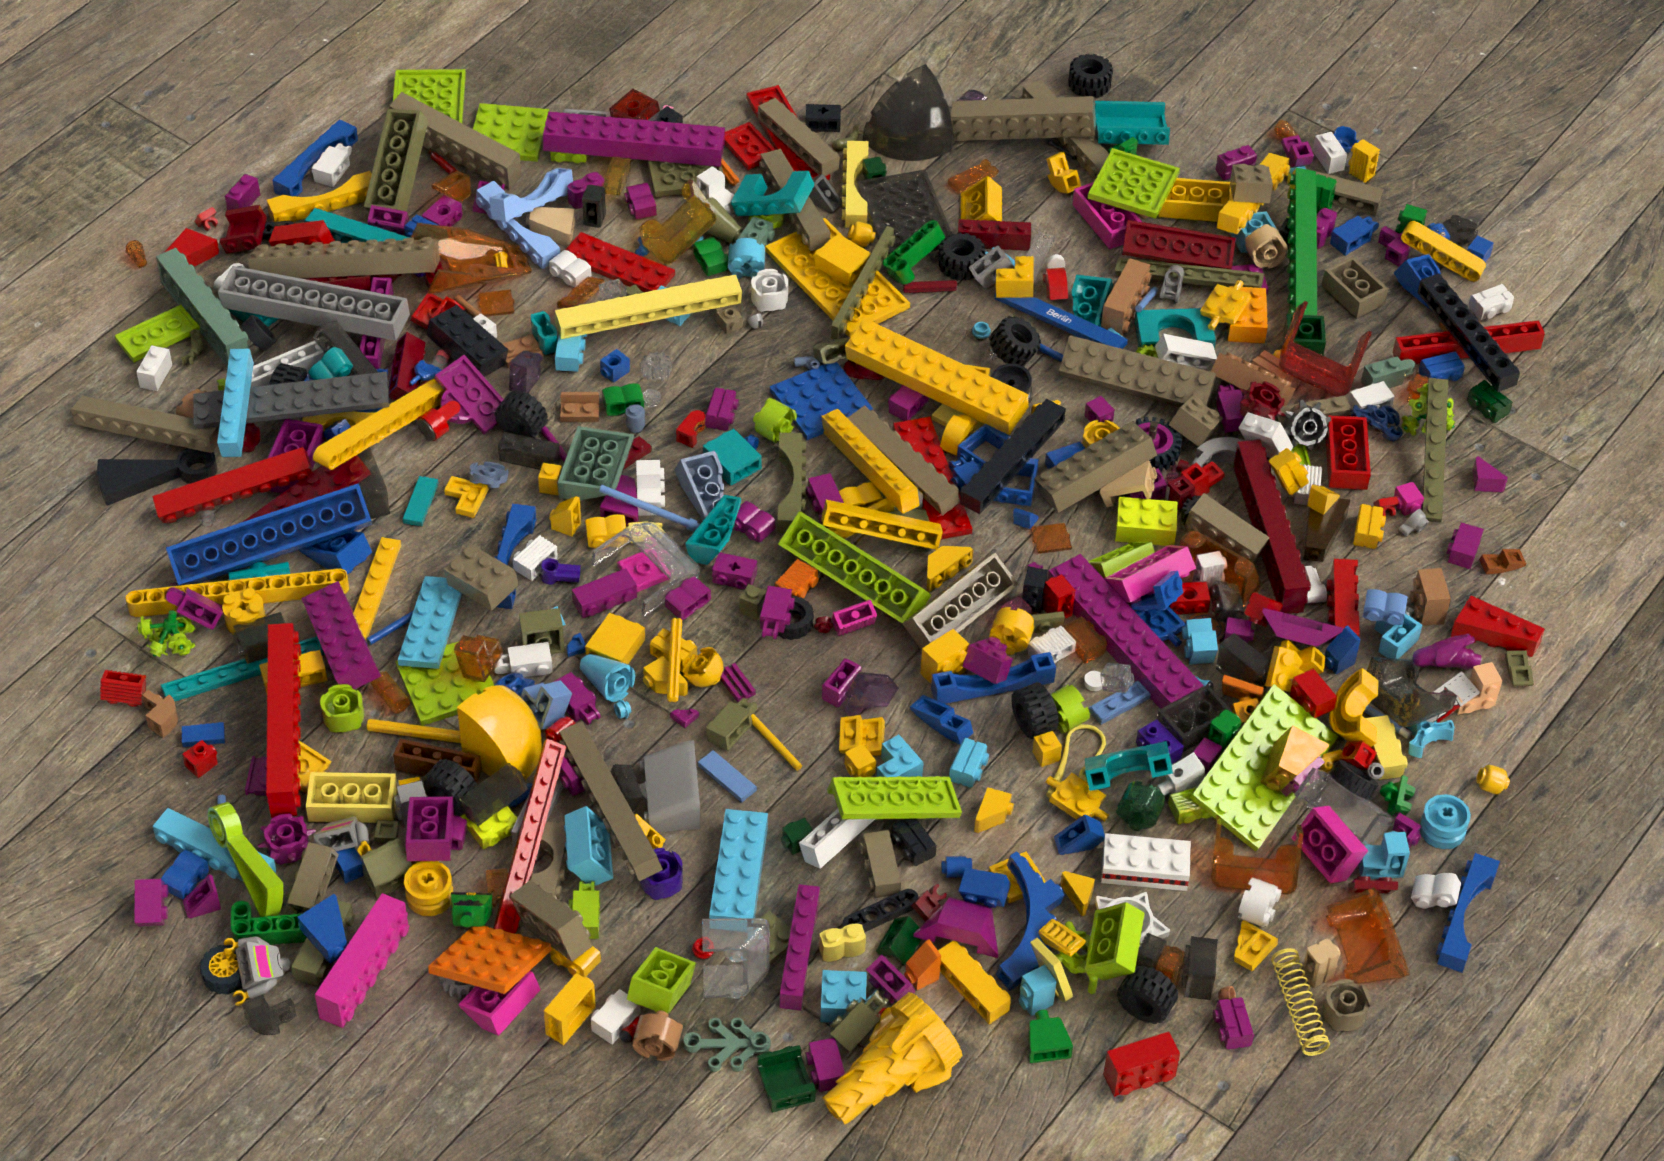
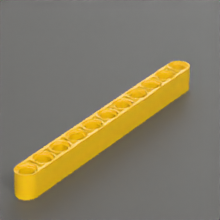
M435 379L430 380L391 403L389 407H384L317 447L313 454V460L328 469L336 468L416 420L429 409L439 406L445 390Z
M330 569L171 587H175L183 592L189 588L220 605H223V599L226 595L252 588L261 596L263 604L302 600L301 598L339 581L346 594L349 591V581L345 570ZM171 587L129 592L126 595L129 614L133 617L168 614L171 610L176 611L177 606L166 600L167 590Z

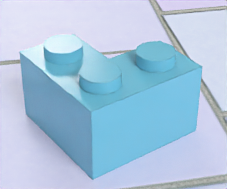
M1406 613L1401 625H1391L1384 621H1376L1374 630L1383 635L1378 652L1395 663L1419 640L1422 624Z
M1211 618L1186 620L1185 627H1182V637L1186 639L1184 654L1185 658L1189 659V665L1214 663L1218 645L1216 631H1212Z
M899 734L882 743L881 759L885 763L877 767V777L923 776V761Z
M1392 831L1384 833L1381 845H1365L1368 852L1358 864L1360 876H1367L1370 879H1379V877L1403 878L1410 855L1405 832Z

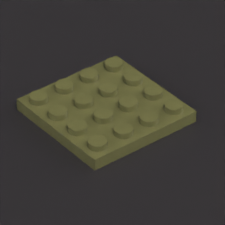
M647 160L655 197L697 192V176L712 167ZM713 166L718 171H721L723 173L722 166L718 168L716 166Z

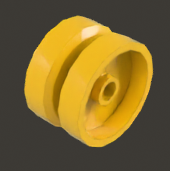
M438 861L417 862L405 874L404 888L409 908L414 913L422 916H435L443 913L450 907L451 892H454L450 870L443 863Z

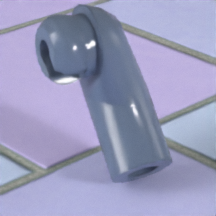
M812 356L794 358L795 367L805 366L809 370L820 367L819 361Z

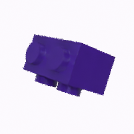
M1157 719L1137 731V747L1167 741L1171 763L1173 764L1182 758L1183 745Z

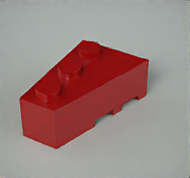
M324 220L276 226L272 231L269 243L271 246L277 244L292 246L296 243L311 245L314 242L330 244V242L335 240Z

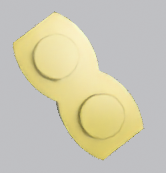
M850 924L841 929H827L819 934V950L823 961H837L844 956L855 957L865 952L866 936L862 924Z

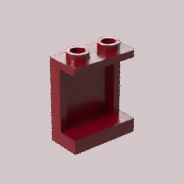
M260 204L226 210L225 217L229 222L226 237L220 238L219 241L225 253L251 250L261 245L267 217Z

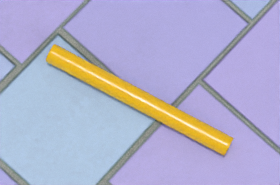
M752 714L753 726L796 771L800 770L802 764Z

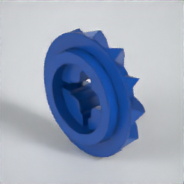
M512 673L500 678L495 685L505 686L516 692L525 681L522 674Z

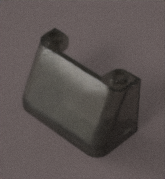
M1371 657L1367 672L1378 680V696L1370 703L1385 715H1388L1398 725L1412 727L1453 708L1457 695L1452 691L1443 690L1440 693L1427 692L1416 684L1419 670L1412 661L1407 659Z

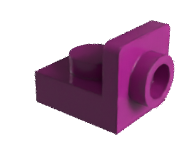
M1399 813L1395 818L1392 830L1405 832L1409 848L1412 845L1416 846L1421 839V825Z

